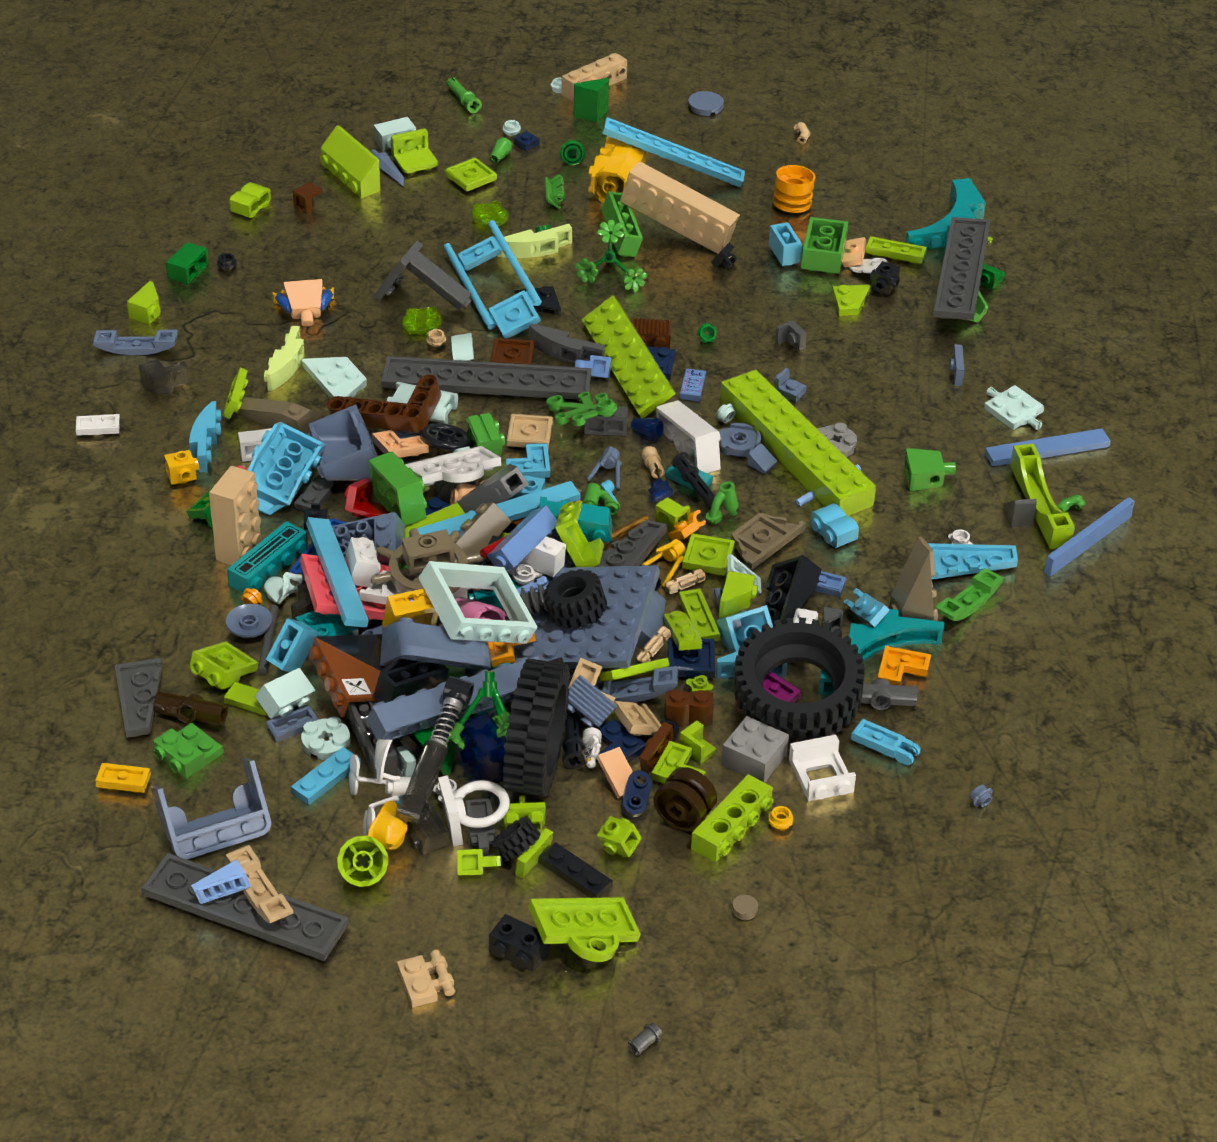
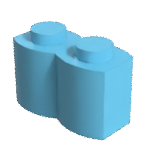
M833 503L812 512L810 521L812 529L822 535L825 542L832 547L838 548L858 539L859 526L837 504Z

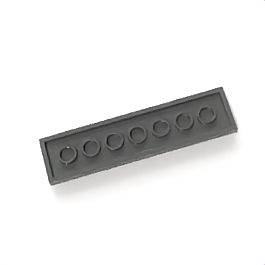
M952 217L933 317L974 320L991 220Z
M170 853L166 854L141 888L142 895L322 961L327 959L349 925L348 917L284 894L283 896L293 909V914L272 923L266 922L257 913L243 890L200 904L191 885L217 870Z

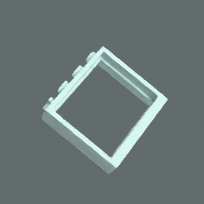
M429 561L418 577L450 639L527 644L538 628L504 567ZM449 587L494 590L510 621L465 618Z

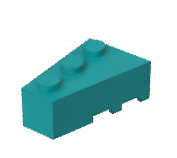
M540 496L539 508L547 505L555 518L558 519L561 507L568 503V501L561 500V503L548 501L547 497ZM582 503L578 524L587 541L591 542L601 538L603 543L612 542L613 524L610 508Z

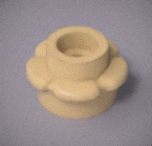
M433 329L428 332V339L426 341L431 346L440 347L446 342V337H444L442 330Z

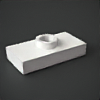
M119 414L76 416V436L120 433Z

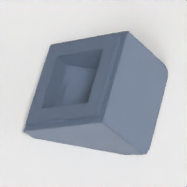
M761 443L748 454L747 465L764 474L777 464V460Z

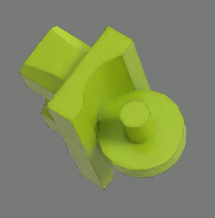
M519 795V802L510 803L508 812L500 820L501 826H504L506 829L515 820L527 816L536 828L542 831L543 824H545V802H525L524 795Z

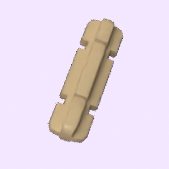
M697 569L692 573L690 572L665 583L664 589L668 595L677 593V590L682 591L694 586L695 582L698 584L705 581V572L702 569Z
M661 626L656 631L657 635L654 634L642 648L644 651H640L636 655L635 659L638 663L648 662L651 660L650 657H654L664 645L663 641H667L671 636L668 628Z

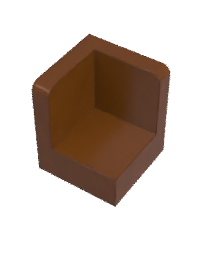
M308 182L293 190L294 207L305 214L312 211V199L322 193V189Z

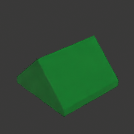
M603 78L574 83V117L598 123L608 112L609 79Z

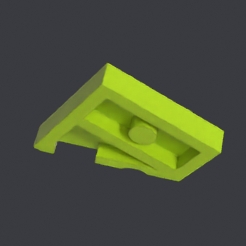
M870 284L833 286L832 294L838 315H859L861 306L864 305L866 296L870 293Z

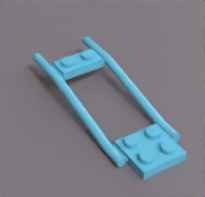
M491 220L488 225L495 236L494 238L491 236L458 253L459 256H456L449 243H446L443 248L463 285L472 293L470 297L487 328L492 330L497 325L504 338L508 339L528 329L531 323L537 324L541 322L533 306H539L542 301L496 222ZM503 251L525 287L526 292L523 290L490 307L489 311H487L465 270L468 271L498 256Z

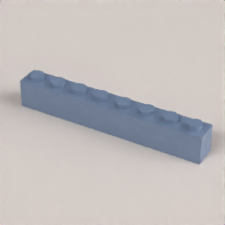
M538 656L530 658L539 660ZM524 657L510 665L507 663L502 664L496 669L491 670L495 671V681H497V689L503 704L514 701L518 677L520 678V671L523 669V664L528 657ZM487 669L471 677L463 676L459 678L473 682L474 690L468 706L462 707L461 712L457 714L458 719L463 717L480 688L483 687L485 671H488ZM446 682L440 683L435 688L429 690L426 688L421 689L410 696L401 695L393 701L387 703L382 701L373 705L366 720L376 739L392 740L437 724L436 720L440 718L439 713L442 712L441 707H443L444 702L443 690ZM482 697L471 714L493 708L492 697Z

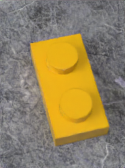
M102 763L95 780L96 787L145 793L151 772L150 768Z

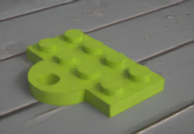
M624 897L530 899L528 904L544 944L568 943L574 953L589 961H607L615 955L619 942H638L641 935Z

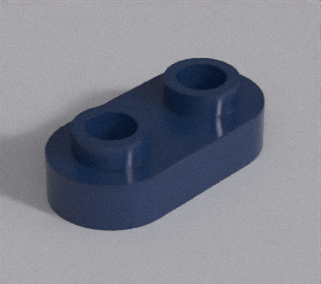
M644 771L632 772L626 782L621 810L627 817L638 818L643 815L647 807L652 779ZM637 779L642 780L644 784L638 783ZM631 801H637L639 805H634Z

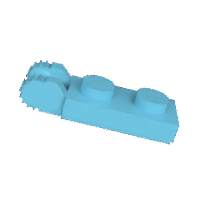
M857 588L853 591L854 595L858 598L855 604L848 599L843 602L855 615L873 627H876L890 611L884 604L867 593L864 594Z
M862 719L851 733V740L892 758L895 757L899 763L907 766L913 763V756H917L921 751L918 744L906 739L905 736L865 719Z

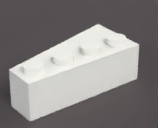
M679 400L656 407L657 426L669 441H674L679 453L686 452L690 462L703 472L709 473L721 469L719 452L720 434L717 429Z

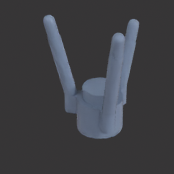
M609 446L603 451L601 458H599L597 464L587 477V481L592 479L601 466L606 469L615 467L616 489H620V467L622 462L619 461L620 453L616 448Z

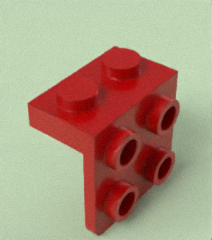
M364 478L347 487L345 491V511L352 512L353 516L360 518L366 516L370 518L389 513L381 503L370 501L373 489L370 478Z

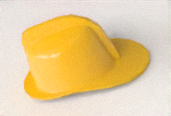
M389 800L383 805L377 817L371 823L367 835L377 839L383 844L385 850L399 848L404 842L407 832V823L400 818L396 802Z

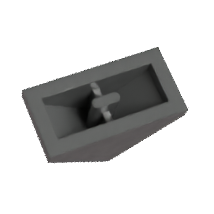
M1036 499L1014 500L1003 503L1011 528L1033 526L1037 504Z

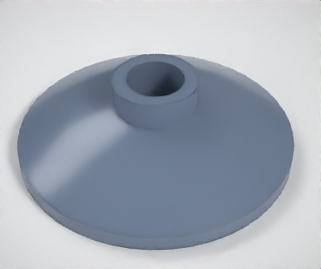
M258 604L240 605L232 609L226 617L228 630L240 637L259 636L265 633L272 625L271 612Z

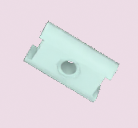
M397 382L395 394L393 397L388 396L387 401L408 403L416 385ZM440 390L441 398L429 421L448 424L449 412L451 409L456 410L458 394Z

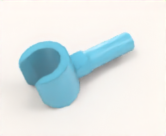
M606 480L601 483V489L605 490L613 500L617 501L612 493L615 490L612 481Z

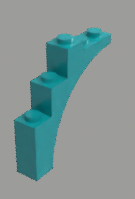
M971 179L952 180L950 197L954 207L951 212L933 225L907 231L905 243L924 246L927 249L944 247L946 250L952 217L983 219L986 202Z
M889 609L890 611L876 627L851 623L849 637L852 639L851 645H857L859 648L858 654H862L863 662L883 652L885 646L896 648L915 644L941 645L944 622L898 616L899 610ZM821 669L818 694L830 696L834 692L833 683L830 677Z

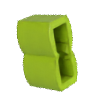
M252 182L247 183L241 188V191L236 192L230 197V210L249 218L254 217L260 209L265 208L270 203L271 189Z

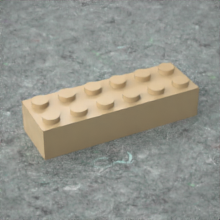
M640 161L629 172L620 202L717 254L730 242L740 214Z

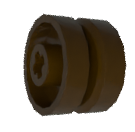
M679 767L672 771L665 783L656 791L653 802L657 813L666 823L682 831H693L703 822L706 815L715 806L717 792L710 780L699 771L689 767Z

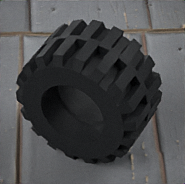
M569 570L567 573L559 574L560 576L553 578L552 582L547 584V589L544 590V598L553 622L559 627L563 626L565 629L570 627L573 629L586 627L587 624L596 622V619L603 615L602 612L606 611L607 600L597 574L592 573L590 570Z

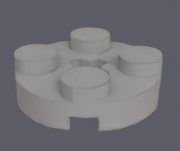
M839 422L835 425L818 428L846 457L854 453L857 436L852 430L847 428L846 424Z

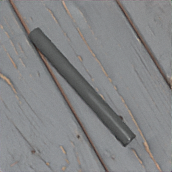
M270 605L269 611L272 614V625L264 634L258 666V673L260 675L267 674L269 661L266 658L272 647L278 614L277 605Z

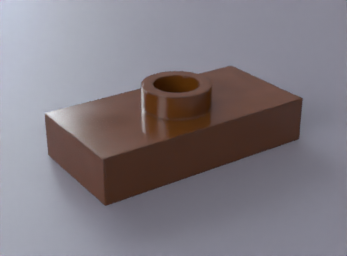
M663 722L654 737L649 738L646 742L645 749L639 757L641 771L650 774L669 741L674 740L673 726L671 724Z

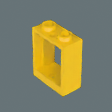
M425 589L388 596L382 624L383 628L399 621V618L409 617L413 619L414 623L436 626L438 614Z

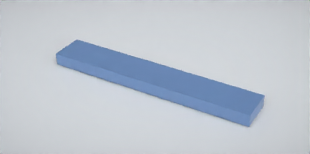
M1101 428L986 447L985 455L992 466L1010 464L1014 445L1034 443L1040 457L1047 458L1110 447L1111 441Z
M1129 497L1049 554L1046 558L1044 573L1051 577L1130 519L1135 501Z

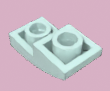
M472 333L451 336L453 360L471 361V359H474Z

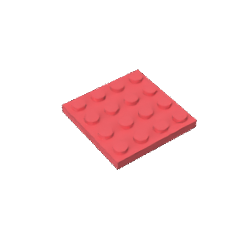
M302 554L300 564L315 612L323 615H340L319 557L317 555ZM381 564L380 573L383 570L389 571V565ZM355 585L358 594H360L361 589L366 590L368 588ZM361 600L368 620H383L386 604Z

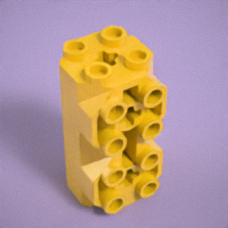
M607 136L605 146H601L600 155L595 157L594 166L591 165L588 175L591 177V181L588 186V192L598 195V200L601 203H604L608 191L623 193L629 172L639 161L644 164L646 163L648 152Z

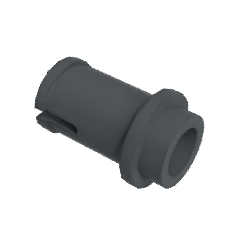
M655 1023L646 1024L642 1032L628 1041V1047L635 1055L639 1056L651 1044L660 1041L662 1036L661 1029Z

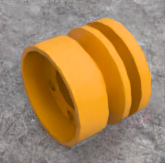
M786 165L780 167L775 177L773 205L782 211L790 213H801L809 210L812 205L815 174L803 166Z

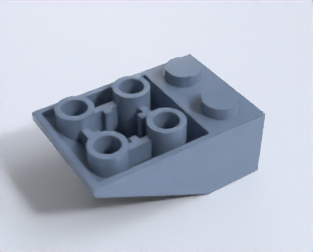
M395 512L333 526V531L344 558L351 537H365L373 540L375 550L382 546L393 551L402 545V539L405 538V524ZM380 555L377 557L378 562L389 565L390 559Z

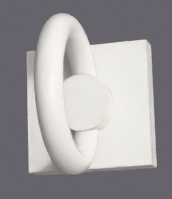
M448 775L438 777L443 811L454 847L463 845L460 824L471 828H484L496 824L508 812L510 799L506 790L499 784L485 780L473 781L460 787L453 795ZM485 790L493 792L498 796L500 805L493 814L483 818H472L466 815L463 798L467 794Z

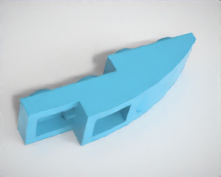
M212 401L202 410L195 420L190 433L189 447L193 458L196 457L198 459L199 472H208V463H212V453L208 449H212V444H217V436L221 435V423H218L222 422L221 409L217 410L216 401Z

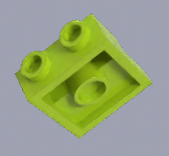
M225 641L193 651L189 668L193 674L206 678L211 686L227 689L234 682L239 683L241 676L257 671L259 662Z

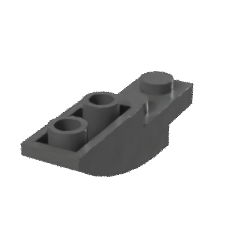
M532 323L529 325V340L535 341V347L560 361L575 365L576 360L590 361L591 355L605 356V345L571 338L567 331Z

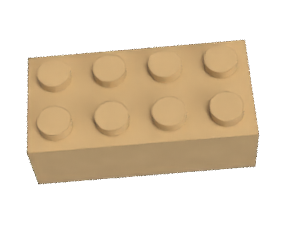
M230 466L209 492L216 561L232 565L262 541V534L260 533L261 518L259 517L258 510L259 500L257 499L258 484L256 483L255 472Z

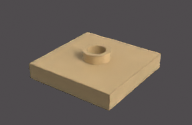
M511 414L507 446L526 447V444L547 443L549 449L553 417Z

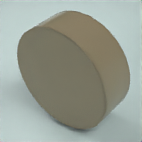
M739 895L733 900L732 912L735 917L741 920H750L757 915L758 902L750 895Z

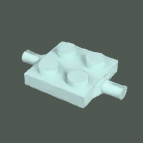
M1016 385L1002 393L993 387L987 389L986 394L991 396L992 399L985 403L984 409L1009 428L1015 430L1026 424L1031 425L1036 430L1041 428L1042 422L1035 419L1036 416L1044 412V405Z

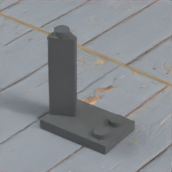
M418 240L400 259L374 295L378 300H381L384 295L389 296L395 289L393 285L398 286L403 280L404 276L402 273L407 268L458 310L461 307L465 309L472 301L469 298L472 293L419 252L423 244Z

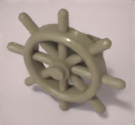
M412 528L409 532L411 537L403 538L402 545L395 551L382 546L376 549L378 555L390 559V572L372 576L371 583L376 585L392 581L395 588L401 593L424 589L418 577L429 561L473 564L484 561L486 557H482L480 553L466 555L455 544L460 537V533L456 530L452 531L450 535L447 529L420 535L416 528ZM402 564H405L408 567L406 569L399 570ZM416 576L413 581L407 579L408 577ZM449 587L452 594L461 588Z

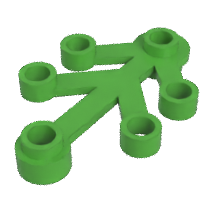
M582 392L578 395L580 403L564 402L561 395L552 396L546 401L552 413H559L564 409L571 410L555 416L558 425L568 423L569 418L572 417L574 426H582L586 423L585 419L597 415L610 417L617 410V404L612 399H608L606 393H600L595 396L597 405L592 403L590 392Z

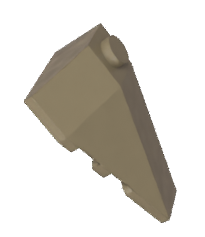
M244 397L241 400L242 405L238 411V414L269 428H272L278 422H282L304 434H308L311 431L309 423L325 417L293 402Z
M922 536L917 538L893 589L888 609L899 610L898 616L937 621L938 609L933 608V597H936L937 594L931 577L935 576L934 550Z

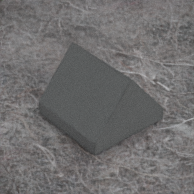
M824 607L822 627L826 622L831 624L832 632L836 628L841 629L844 611Z

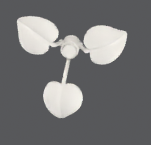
M378 739L376 742L375 769L377 770V779L359 776V758L356 754H352L350 758L349 789L351 795L357 794L358 781L385 784L386 794L391 795L389 798L370 804L368 810H365L363 836L368 835L369 827L375 819L374 809L385 804L389 800L398 801L399 797H412L413 794L412 777H400L384 773L387 753L393 741L390 739Z

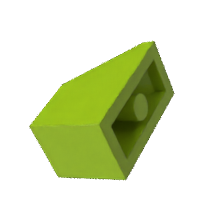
M149 281L127 301L129 318L149 325L160 315L159 298L152 281Z
M728 571L720 600L719 618L733 615L750 607L752 598L756 599L758 585H754L755 575Z

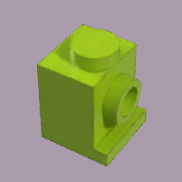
M667 497L655 507V522L667 524V530L673 531L675 524L683 520L688 521L690 507L688 505L683 507Z

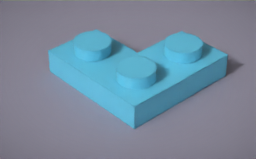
M547 443L526 444L527 458L506 459V466L509 463L517 466L523 475L538 478L550 477Z

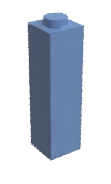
M547 505L532 511L487 556L495 567H504L506 571L514 568L555 528L557 519Z

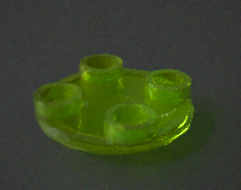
M494 200L491 203H476L473 205L472 218L481 225L489 226L488 223L494 220L497 226H500L509 219V213L502 207L500 201Z
M428 307L427 309L409 308L406 310V316L403 318L402 324L403 328L408 332L426 334L440 327L442 318L436 307Z

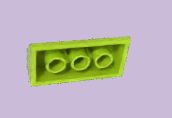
M336 126L321 147V164L360 198L380 192L379 159L341 126Z

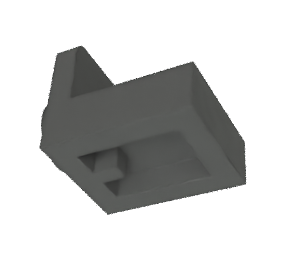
M791 320L776 327L775 342L780 344L788 341L798 351L806 349L807 332Z

